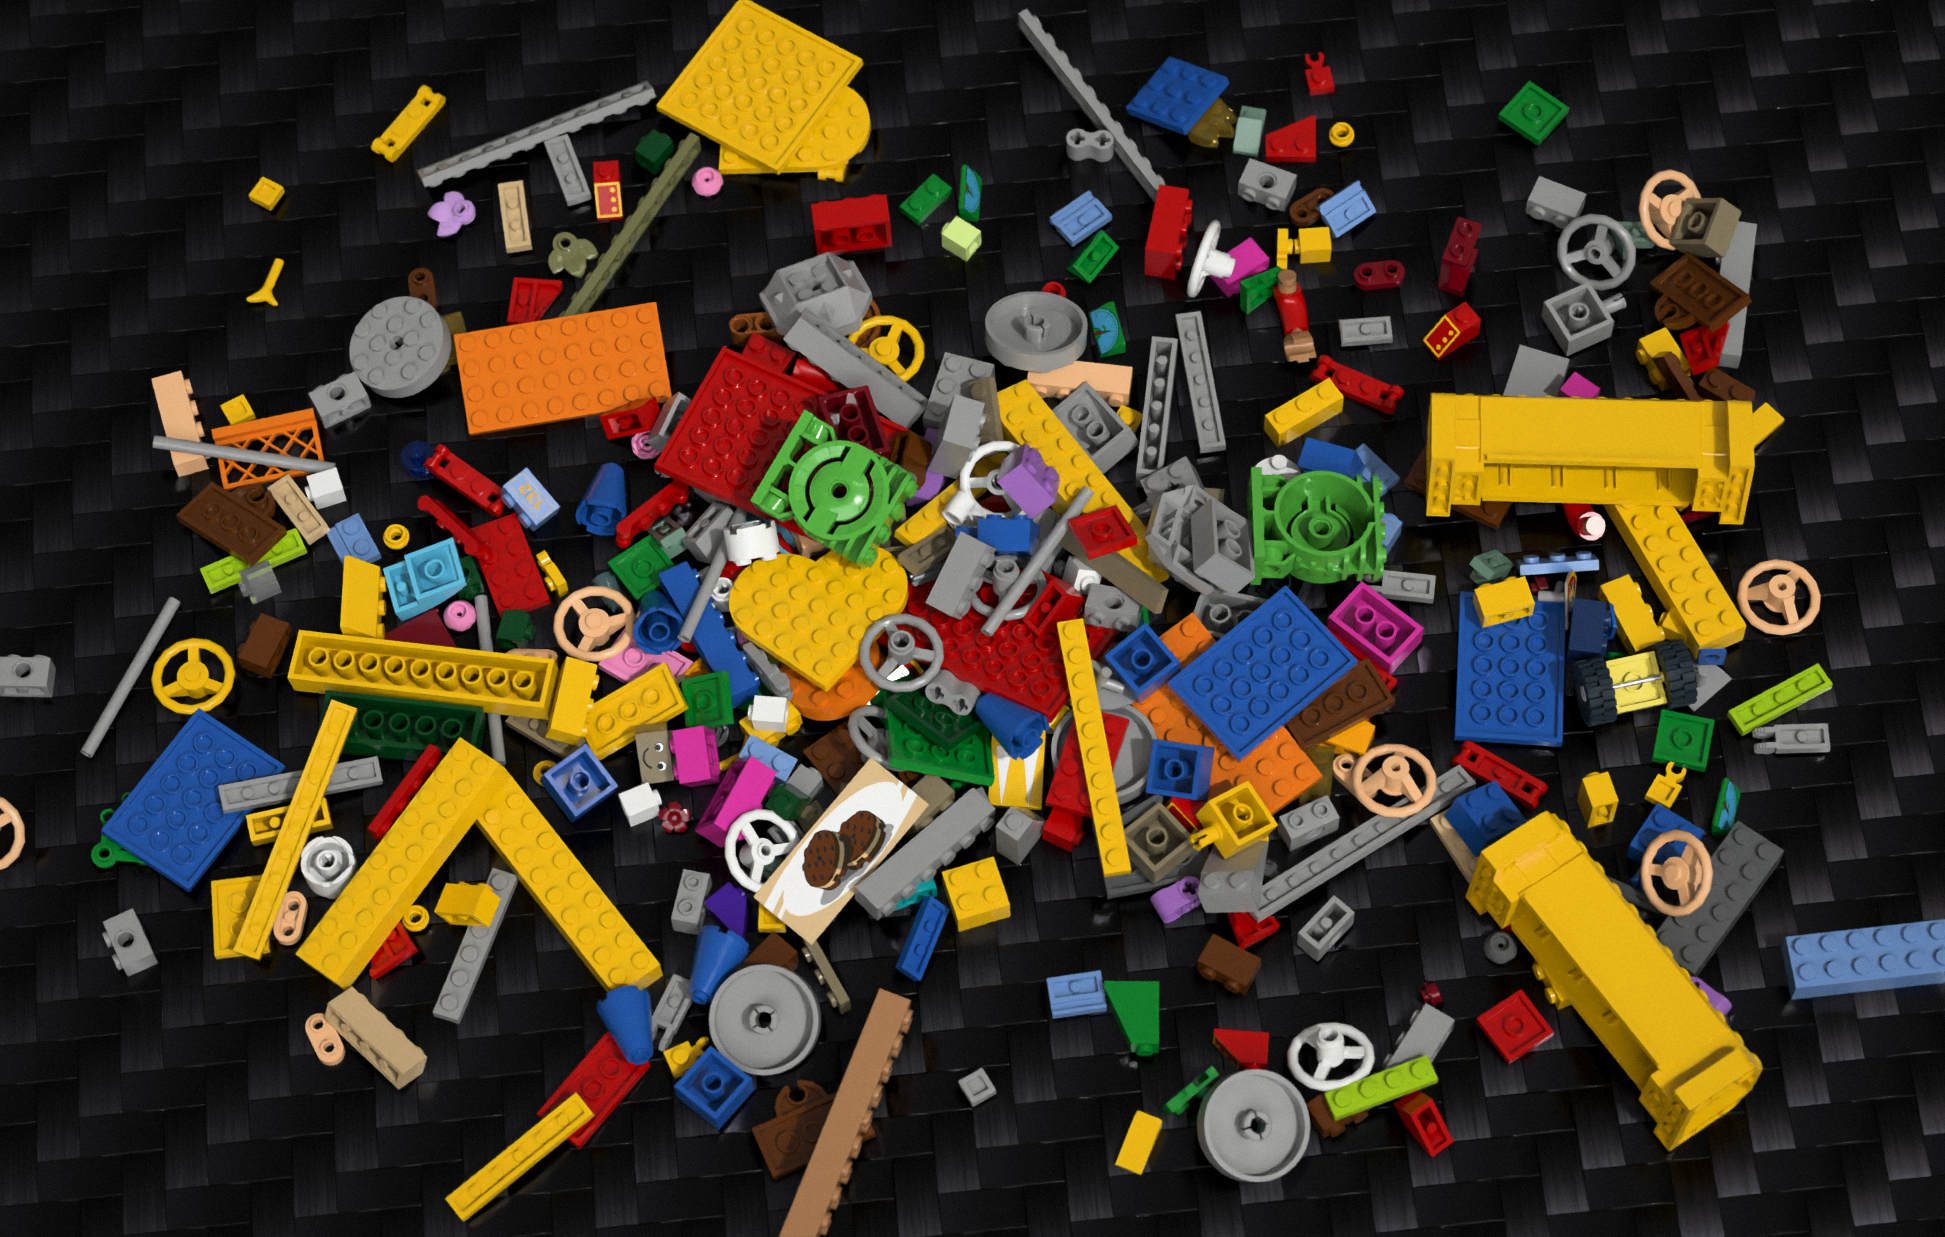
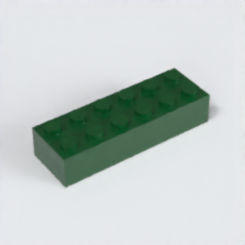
M326 690L317 735L331 699L358 710L341 753L417 761L429 744L437 747L445 757L459 737L481 751L487 721L483 707Z

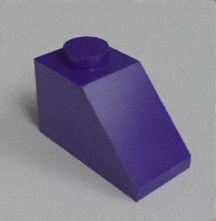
M728 882L704 901L705 909L726 934L730 930L741 936L744 940L746 939L748 919L746 900H748V897L740 887L734 888Z

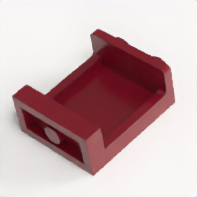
M1461 217L1457 218L1442 258L1438 289L1459 296L1463 295L1478 255V250L1474 249L1482 224Z

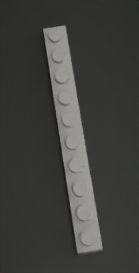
M1027 9L1018 13L1021 31L1097 129L1107 130L1113 135L1115 152L1153 201L1156 202L1159 184L1165 185L1163 178L1159 174L1156 175L1152 170L1149 160L1138 153L1135 142L1124 135L1121 124L1118 121L1114 122L1110 117L1107 106L1104 103L1100 104L1096 99L1093 88L1090 85L1086 86L1082 81L1079 70L1072 68L1065 52L1058 50L1051 34L1045 33L1042 29L1039 19L1035 15L1032 16Z
M648 81L642 82L417 170L418 176L424 187L440 185L443 180L450 177L457 178L463 176L466 171L473 168L480 169L486 167L489 162L496 159L509 158L512 153L519 150L532 149L535 144L556 138L565 132L578 131L583 125L601 122L604 117L611 114L624 113L627 108L634 105L647 104L650 99L656 97L654 89Z
M1460 764L1436 778V791L1431 802L1418 813L1403 818L1384 817L1378 814L1263 885L1258 912H1249L1257 923L1261 922L1453 803L1457 797L1474 790L1476 782ZM1426 785L1419 789L1421 794H1423ZM1405 797L1391 807H1404L1413 804V802Z

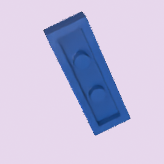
M924 896L895 967L913 981H921L950 910L932 896Z

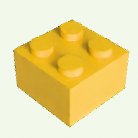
M994 856L942 872L943 886L959 932L1010 917V903Z

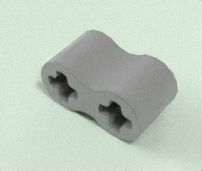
M1073 129L1066 137L1067 155L1076 161L1092 158L1099 162H1106L1114 154L1113 135L1107 130H1098L1090 133L1083 129Z
M939 670V673L929 682L925 689L926 696L930 701L937 704H945L958 715L969 714L981 694L980 690L973 684L957 679L948 670Z

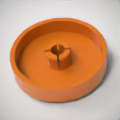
M875 641L870 647V661L878 672L886 661L878 642ZM860 658L827 692L783 662L780 666V672L785 673L790 679L791 684L789 687L793 691V697L790 702L801 715L813 720L830 721L849 716L857 708L869 703L880 689L878 685L867 677L860 664Z

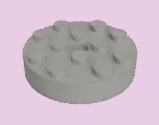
M1021 292L1002 298L989 309L985 318L984 339L989 352L1002 362L1004 366L1025 371L1049 373L1052 370L1073 364L1082 355L1087 344L1088 323L1086 315L1081 308L1067 298L1047 292Z
M409 296L391 298L375 305L355 327L350 342V362L359 379L375 393L390 398L411 396L427 388L442 373L451 352V333L444 318L422 299Z
M1130 705L1116 710H1101L1105 713L1129 719V726L1113 771L1119 805L1135 799L1146 790L1153 739H1158L1150 721L1140 711ZM1073 710L1060 721L1052 738L1051 759L1054 774L1074 718Z
M754 965L737 971L719 987L710 1007L709 1027L713 1042L720 1054L739 1069L755 1075H772L795 1067L808 1056L819 1036L821 1011L814 991L800 975L778 965ZM762 1012L772 1014V1021L769 1027H762L759 1023L758 1018Z
M1243 1070L1223 1077L1209 1089L1199 1109L1197 1132L1205 1156L1222 1174L1242 1182H1265L1283 1176L1299 1162L1308 1144L1310 1118L1303 1097L1287 1079L1267 1070ZM1253 1119H1255L1258 1124V1129L1255 1133L1251 1130V1128L1246 1129V1127H1250L1251 1121Z

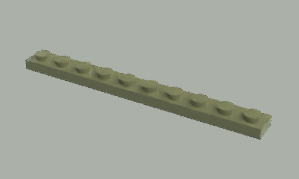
M690 133L686 140L683 139L680 142L675 156L668 159L661 176L654 179L647 196H643L640 199L635 213L626 219L621 233L614 236L607 253H603L600 256L596 269L593 273L590 272L586 276L584 286L573 295L570 306L566 311H562L558 318L588 313L701 151L699 136Z

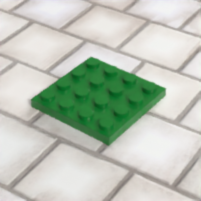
M885 689L882 701L889 767L992 787L995 775L990 734L987 727H984L946 752L885 706L888 698L897 693Z

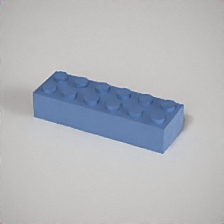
M1945 919L1789 936L1785 938L1781 948L1791 1000L1945 983Z

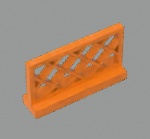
M313 408L211 429L216 445L247 449L251 441L258 440L265 444L261 452H266L270 447L280 455L291 456L287 454V451L296 442L305 448L300 458H305L310 451L318 456L319 461H324L317 418ZM312 429L314 437L308 445L297 439L303 430ZM280 435L290 439L283 450L272 444L274 439ZM218 458L223 488L226 491H232L247 484L260 485L278 481L287 474L291 478L312 474V472L293 469L282 472L274 466L265 465L270 468L265 476L256 477L251 472L257 464L251 463L249 468L245 470L237 465L235 460ZM233 467L244 473L239 482L228 483L227 475Z

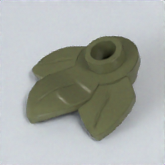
M561 232L553 240V251L548 257V265L553 274H557L565 269L571 275L582 278L586 269V260L598 258V252L588 240L576 239L569 232ZM566 240L570 243V246L563 247L561 242Z

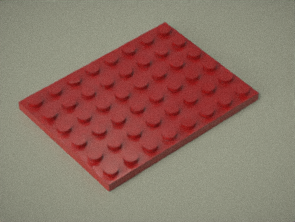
M722 347L657 459L654 470L766 520L774 519L775 524L813 540L802 531L794 519L780 522L772 516L757 510L750 500L804 409L818 418L816 413L818 396L829 393L726 347ZM879 416L891 449L897 432L910 429ZM805 443V448L797 459L796 464L805 453L814 447ZM833 459L817 466L808 478L805 493L810 510L804 517L806 522L815 509L810 499L812 479L819 469L832 463ZM871 470L866 471L864 474L870 487V498L867 507L853 520L836 522L829 534L833 535L839 525L850 524L858 520L869 509L874 496V486L870 476ZM792 473L788 474L780 488V491L788 496L789 481ZM843 486L837 487L833 492V496L835 498H843L847 493V488ZM788 506L786 512L793 510L790 506Z
M991 567L988 571L993 572L994 567ZM1019 568V575L1024 569ZM1042 571V572L1044 573V575H1045L1047 584H1049V582L1051 581L1052 578H1053V579L1060 580V581H1064V580H1062V579H1059V578H1057V577H1055V576H1053V575H1051V574H1048V573ZM909 580L908 600L901 614H910L923 618L936 629L943 642L944 660L940 670L950 671L957 679L969 682L985 693L998 695L1038 711L1037 713L1040 712L1047 717V722L1049 723L1054 720L1070 699L1057 628L1039 637L1022 621L1023 618L1010 621L1003 620L992 637H988L980 629L989 617L978 613L972 606H970L967 614L962 616L961 620L952 617L925 603L936 580L916 587L912 586ZM983 581L979 590L976 591V595L984 604L995 609L999 604V596L993 591V584ZM1036 583L1028 585L1012 609L1021 608L1032 601L1037 592ZM1081 594L1085 601L1071 620L1081 618L1084 620L1085 604L1088 595ZM907 624L896 625L898 631H907L913 636L915 647L933 651V645L928 636L919 628ZM1084 624L1091 660L1098 662L1121 631ZM885 631L876 641L888 647L889 636ZM917 660L930 667L931 662Z

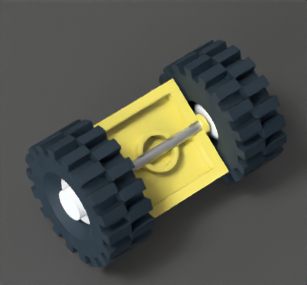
M1676 639L1657 643L1652 646L1651 652L1605 661L1602 656L1573 662V688L1575 689V698L1578 701V708L1581 711L1584 723L1590 727L1613 722L1617 719L1618 714L1663 704L1667 709L1695 704L1698 696L1696 690L1698 687L1695 681L1696 673L1693 670L1694 665L1690 659V652L1687 650V645L1683 640Z

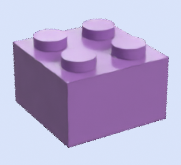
M1025 442L1002 460L997 482L1022 510L1033 519L1056 502L1060 477L1053 467H1048L1044 463L1039 451L1034 447L1031 448Z

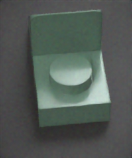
M1242 106L1240 117H1238L1233 153L1258 157L1267 110Z
M1620 222L1631 234L1635 248H1653L1656 245L1648 238L1641 222ZM1611 230V236L1614 239L1615 248L1621 256V258L1625 260L1626 250L1623 245V242L1621 238L1613 230Z
M668 516L646 530L669 559L688 549L681 540L687 536L684 529Z
M1495 549L1473 558L1469 564L1474 568L1470 578L1479 586L1486 583L1497 584L1516 565Z

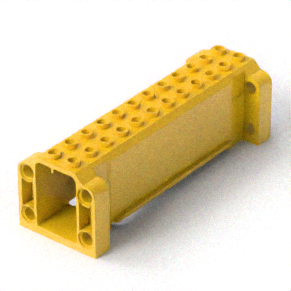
M1455 393L1430 394L1426 449V516L1450 517L1451 504L1480 505L1482 498V501L1655 506H1689V504H1692V511L1719 512V524L1743 525L1755 468L1752 401L1660 400L1657 398L1633 399L1629 397L1623 399L1606 397L1581 398L1578 396L1554 397L1550 395L1543 397L1526 395L1501 396L1499 394L1474 395L1471 393L1464 395Z
M1545 811L1481 851L1466 894L1467 900L1479 915L1488 911L1502 929L1510 924L1512 931L1539 964L1541 962L1569 997L1568 1001L1641 1090L1642 1093L1639 1101L1658 1123L1654 1133L1668 1151H1671L1729 1112L1752 1090L1763 1070L1759 1058L1754 1053L1748 1051L1744 1046L1741 1036L1736 1031H1732L1726 1024L1724 1015L1719 1010H1715L1708 1002L1706 993L1701 988L1695 986L1691 981L1688 971L1677 964L1673 959L1671 950L1659 942L1653 928L1642 921L1635 906L1624 899L1617 884L1610 882L1602 866L1597 861L1594 862L1588 855L1585 845L1575 839L1564 820H1560L1555 813L1550 814L1549 811Z

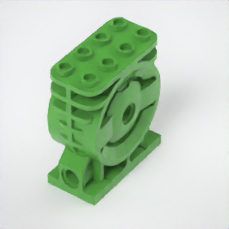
M804 409L750 501L757 510L772 516L780 522L794 519L807 536L829 548L832 552L843 556L846 560L857 564L860 568L865 569L867 566L872 567L879 555L876 553L881 543L886 544L892 533L889 530L894 520L898 522L905 512L903 505L907 498L912 499L919 486L917 485V478L914 473L904 470L900 465L890 462L886 457L880 456L860 444L837 440L836 432L832 426L819 420L812 413ZM805 443L814 447L805 453L796 464L797 459L805 448ZM842 454H846L843 462H832L823 466L812 479L810 499L815 509L806 522L804 517L810 510L805 493L809 476L821 463L830 459L840 458ZM870 464L874 465L870 472L874 486V496L869 509L858 520L850 524L839 525L833 535L829 534L836 522L853 520L867 507L870 498V487L864 474ZM792 473L789 481L788 496L781 492L780 488L788 474ZM839 486L847 488V493L843 498H835L833 496L834 490ZM788 506H790L793 510L786 512Z
M1251 467L1247 490V516L1252 525L1255 578L1250 582V585H1261L1262 578H1284L1287 574H1291L1303 581L1320 584L1346 580L1352 574H1355L1356 581H1362L1363 574H1371V581L1378 582V578L1383 577L1384 563H1386L1387 558L1386 547H1382V540H1385V524H1381V518L1384 517V502H1380V495L1383 492V481L1378 480L1377 474H1371L1370 482H1362L1361 474H1355V479L1353 480L1343 474L1332 471H1311L1298 475L1288 481L1282 475H1262V467ZM1306 504V510L1302 512V505ZM1331 505L1335 506V511L1331 510ZM1295 518L1289 536L1286 530L1290 522ZM1351 528L1354 537V544L1348 547Z

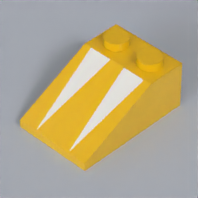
M1043 730L1040 737L1043 739V742L1039 748L1023 760L1019 757L1017 760L1012 759L992 735L991 750L995 780L992 787L989 786L988 799L993 807L1010 808L1015 806L1042 810L1046 731Z

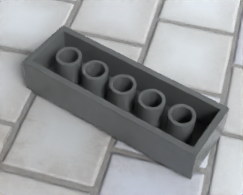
M1737 821L1711 857L1713 870L1712 884L1704 903L1691 914L1679 917L1669 915L1655 933L1659 942L1671 950L1673 959L1680 967H1684L1688 971L1690 977H1697L1778 866L1784 852L1783 849ZM1698 884L1695 895L1698 889L1700 888V884Z

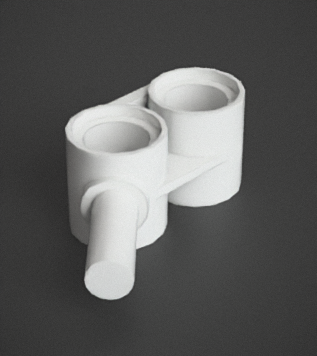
M957 491L942 511L943 517L955 532L956 526L978 527V518L985 519L979 511L973 509L976 504L975 501L962 491Z

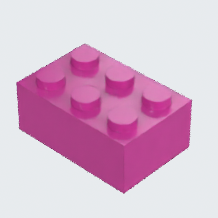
M1363 581L1328 617L1327 624L1330 630L1390 675L1421 643L1424 630L1421 625Z
M748 756L731 763L694 831L720 848L724 847L730 826L743 813L754 809H762L763 804L761 802L764 796H767L774 787L775 782L773 779L777 772L753 756ZM741 831L736 842L745 839Z

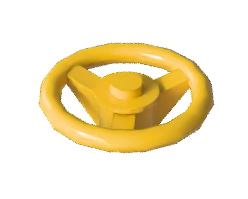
M892 315L874 316L864 320L860 330L849 334L847 339L856 344L858 337L867 329L878 325H892L887 337H879L872 341L869 348L860 349L907 382L919 371L924 360V342L919 331L908 321ZM902 330L911 337L914 344V358L906 370L898 362L900 352L898 343Z
M198 638L179 641L164 650L154 664L151 677L154 695L164 707L176 713L193 715L198 708L207 712L222 703L232 689L235 669L230 655L222 646L215 642ZM199 648L207 649L216 654L223 663L225 672L223 683L209 678L207 667L201 663ZM188 649V662L179 668L177 672L178 681L163 687L162 674L165 665L170 658ZM208 694H216L206 702L195 705L180 704L171 699L172 697L182 696L198 699Z

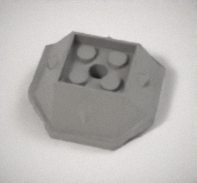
M830 252L776 270L768 286L759 294L760 302L777 333L785 336L788 329L805 308L843 336L857 332L861 328L863 318L873 299L871 290L854 261H845Z
M1192 484L1156 497L1144 537L1149 543V561L1172 576L1175 581L1182 583L1194 592H1201L1205 596L1227 593L1226 590L1218 588L1217 585L1205 578L1199 577L1194 572L1190 516L1211 498L1217 502L1219 501L1197 485Z

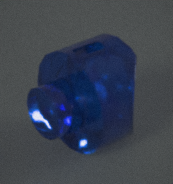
M422 440L408 443L401 452V462L404 470L414 477L423 479L431 477L433 473L428 471L423 463L435 453L433 447L428 442Z

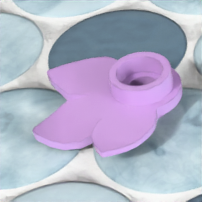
M452 191L445 193L444 202L434 204L429 209L428 215L433 220L440 222L437 235L444 237L456 233L462 224L471 223L475 218L476 212L472 202L465 200L461 193Z

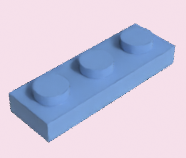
M1580 551L1575 553L1576 556H1565L1564 553H1553L1549 555V558H1539L1538 555L1523 556V560H1516V565L1520 576L1569 571L1599 570V559L1595 554L1591 555L1589 551Z

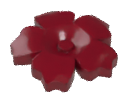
M675 800L669 803V809L664 807L663 810H660L658 818L664 820L662 822L664 831L671 833L675 829L676 832H684L688 828L685 822L689 821L691 815L689 808L681 810L682 805L678 804Z

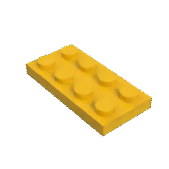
M666 662L660 664L593 704L591 713L586 714L585 722L589 723L585 738L599 761L636 740L635 726L667 722L689 709L669 665Z

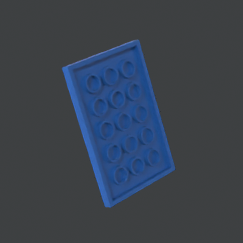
M1285 585L1168 681L1167 687L1240 763L1354 668L1358 660Z
M1460 591L1454 740L1561 747L1563 738L1565 603L1538 601V596H1532L1535 602L1533 615L1482 628L1472 601L1474 592Z
M198 708L101 829V834L187 892H190L246 821V815L251 814L255 809L223 814L218 786L282 774L286 770L285 765Z

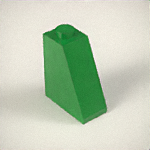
M1104 981L1105 998L1131 1053H1137L1140 1056H1151L1153 1053H1159V981Z

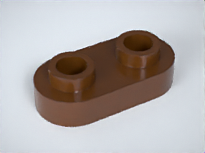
M1319 188L1299 199L1290 207V221L1295 226L1307 227L1321 219L1322 215L1315 207L1320 202L1334 195V193L1327 188ZM1298 215H1305L1306 217L1301 218Z
M425 268L413 270L408 277L410 297L428 299L426 302L437 310L438 302L432 273ZM424 277L422 281L417 280L418 278Z

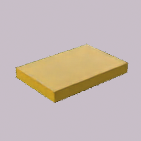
M262 875L211 881L214 954L216 959L244 956L234 952L233 949ZM270 939L267 941L263 954L270 953Z

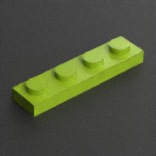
M297 528L287 531V534L252 568L231 555L200 568V571L210 593L213 594L307 553V550Z
M1819 663L1729 710L1727 716L1740 735L1744 736L1753 729L1830 690L1833 683Z
M1425 1055L1324 1093V1098L1334 1121L1436 1084L1438 1078L1428 1056Z

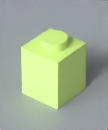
M958 216L951 223H946L941 231L942 247L966 262L981 245V231Z

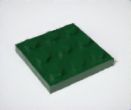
M927 685L912 692H897L888 698L885 705L946 752L986 727L975 713V705L969 714L958 715L947 705L930 701L925 693Z

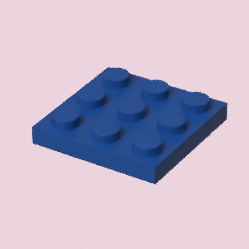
M1169 56L1126 106V110L1129 115L1186 135L1229 85L1227 77Z

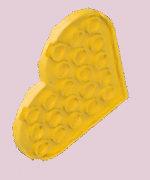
M848 86L844 89L781 173L834 170L848 164V160L858 152L861 153L870 136L871 120L868 108L857 92ZM723 145L720 146V174L773 173Z
M880 547L876 551L879 555L873 566H867L865 569L860 568L857 564L846 560L843 556L832 551L823 555L816 562L801 555L777 554L778 558L767 561L759 559L739 574L730 591L729 610L736 628L744 637L827 692L860 658L859 647L865 632L876 621L891 614L902 613L909 595L907 575L903 566L897 562V558ZM885 629L873 639L872 644L886 631Z

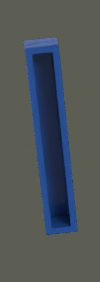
M687 561L658 574L661 590L682 616L684 622L701 587V578L695 568L691 570ZM710 597L691 638V642L709 674L718 671H729L732 708H736L753 700L755 695L759 696L758 686L761 683L756 672H750L747 667L749 663L743 650L738 651L735 644L737 642L733 632L726 630L724 627L723 615L719 609L715 610L711 604L713 599Z

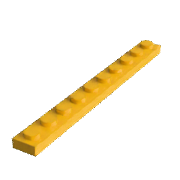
M1081 618L1057 622V631L1104 877L1129 874L1131 873L1130 860L1084 620Z
M331 699L233 949L236 953L258 961L262 957L358 711L357 708Z

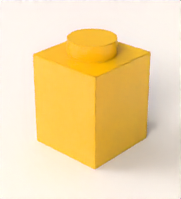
M1329 227L1299 229L1298 239H1294L1293 244L1294 254H1299L1300 264L1330 262L1332 248Z

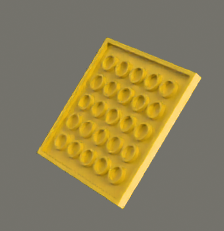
M738 0L656 107L659 112L767 170L780 175L863 66V61L850 52L750 0Z

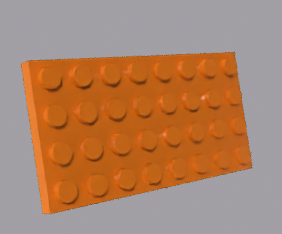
M656 302L454 335L470 436L601 415L632 401L654 396L658 405H662L667 399L672 397Z
M1193 612L1159 637L1180 661L1181 671L1216 643V640ZM1167 682L1142 703L1139 704L1136 701L1130 704V706L1136 708L1150 721L1158 740L1215 747L1208 800L1206 802L1249 781L1273 816L1323 779V775L1305 752L1301 750L1284 726L1238 763L1167 687Z

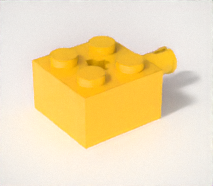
M1246 781L1208 801L1197 812L1196 817L1204 829L1191 834L1190 843L1192 845L1198 841L1199 843L1194 845L1193 848L1201 850L1203 847L1214 842L1226 860L1265 839L1278 824L1250 782Z

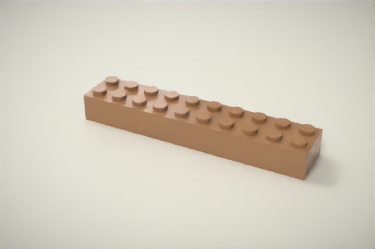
M879 989L779 1237H820L821 1234L826 1236L832 1221L830 1220L832 1216L830 1210L831 1208L837 1209L842 1196L841 1183L847 1184L852 1171L851 1166L853 1162H850L851 1158L857 1159L862 1147L863 1137L860 1135L862 1132L867 1134L873 1114L871 1108H877L883 1089L881 1083L888 1082L893 1069V1060L891 1059L892 1057H898L903 1044V1035L901 1034L902 1032L907 1033L913 1019V1010L910 1009L911 1000Z

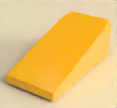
M1137 1110L1115 1165L1141 1175L1162 1128V1120Z

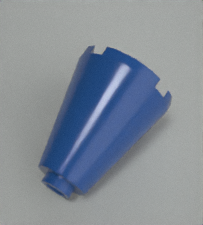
M606 463L599 467L577 506L576 521L579 525L583 523L587 526L586 530L590 533L603 536L615 535L617 524L627 517L624 471L615 463Z
M656 590L649 591L641 598L633 624V637L638 647L646 653L662 655L661 652L669 650L672 652L682 644V641L678 639V635L684 620L663 593Z
M992 693L983 694L976 701L975 713L1012 759L1017 760L1018 757L1022 760L1026 759L1042 744L1043 739L1040 737L1043 730L1048 732L1049 722H1047V717L1044 714L1037 713L1038 711Z
M714 925L702 926L698 932L688 986V993L691 995V999L702 1005L713 1001L719 987L736 972V969L742 964L749 952V944L741 936L730 930L727 931V934L718 932L720 927Z
M636 985L623 986L611 990L606 994L607 999L602 1003L601 999L598 1001V1015L626 1060L636 1065L644 1064L653 1055L650 994L644 987L643 991L637 990Z

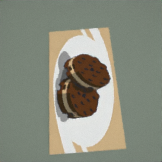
M870 758L754 895V898L812 945L855 894V887L873 873L929 804L873 758Z

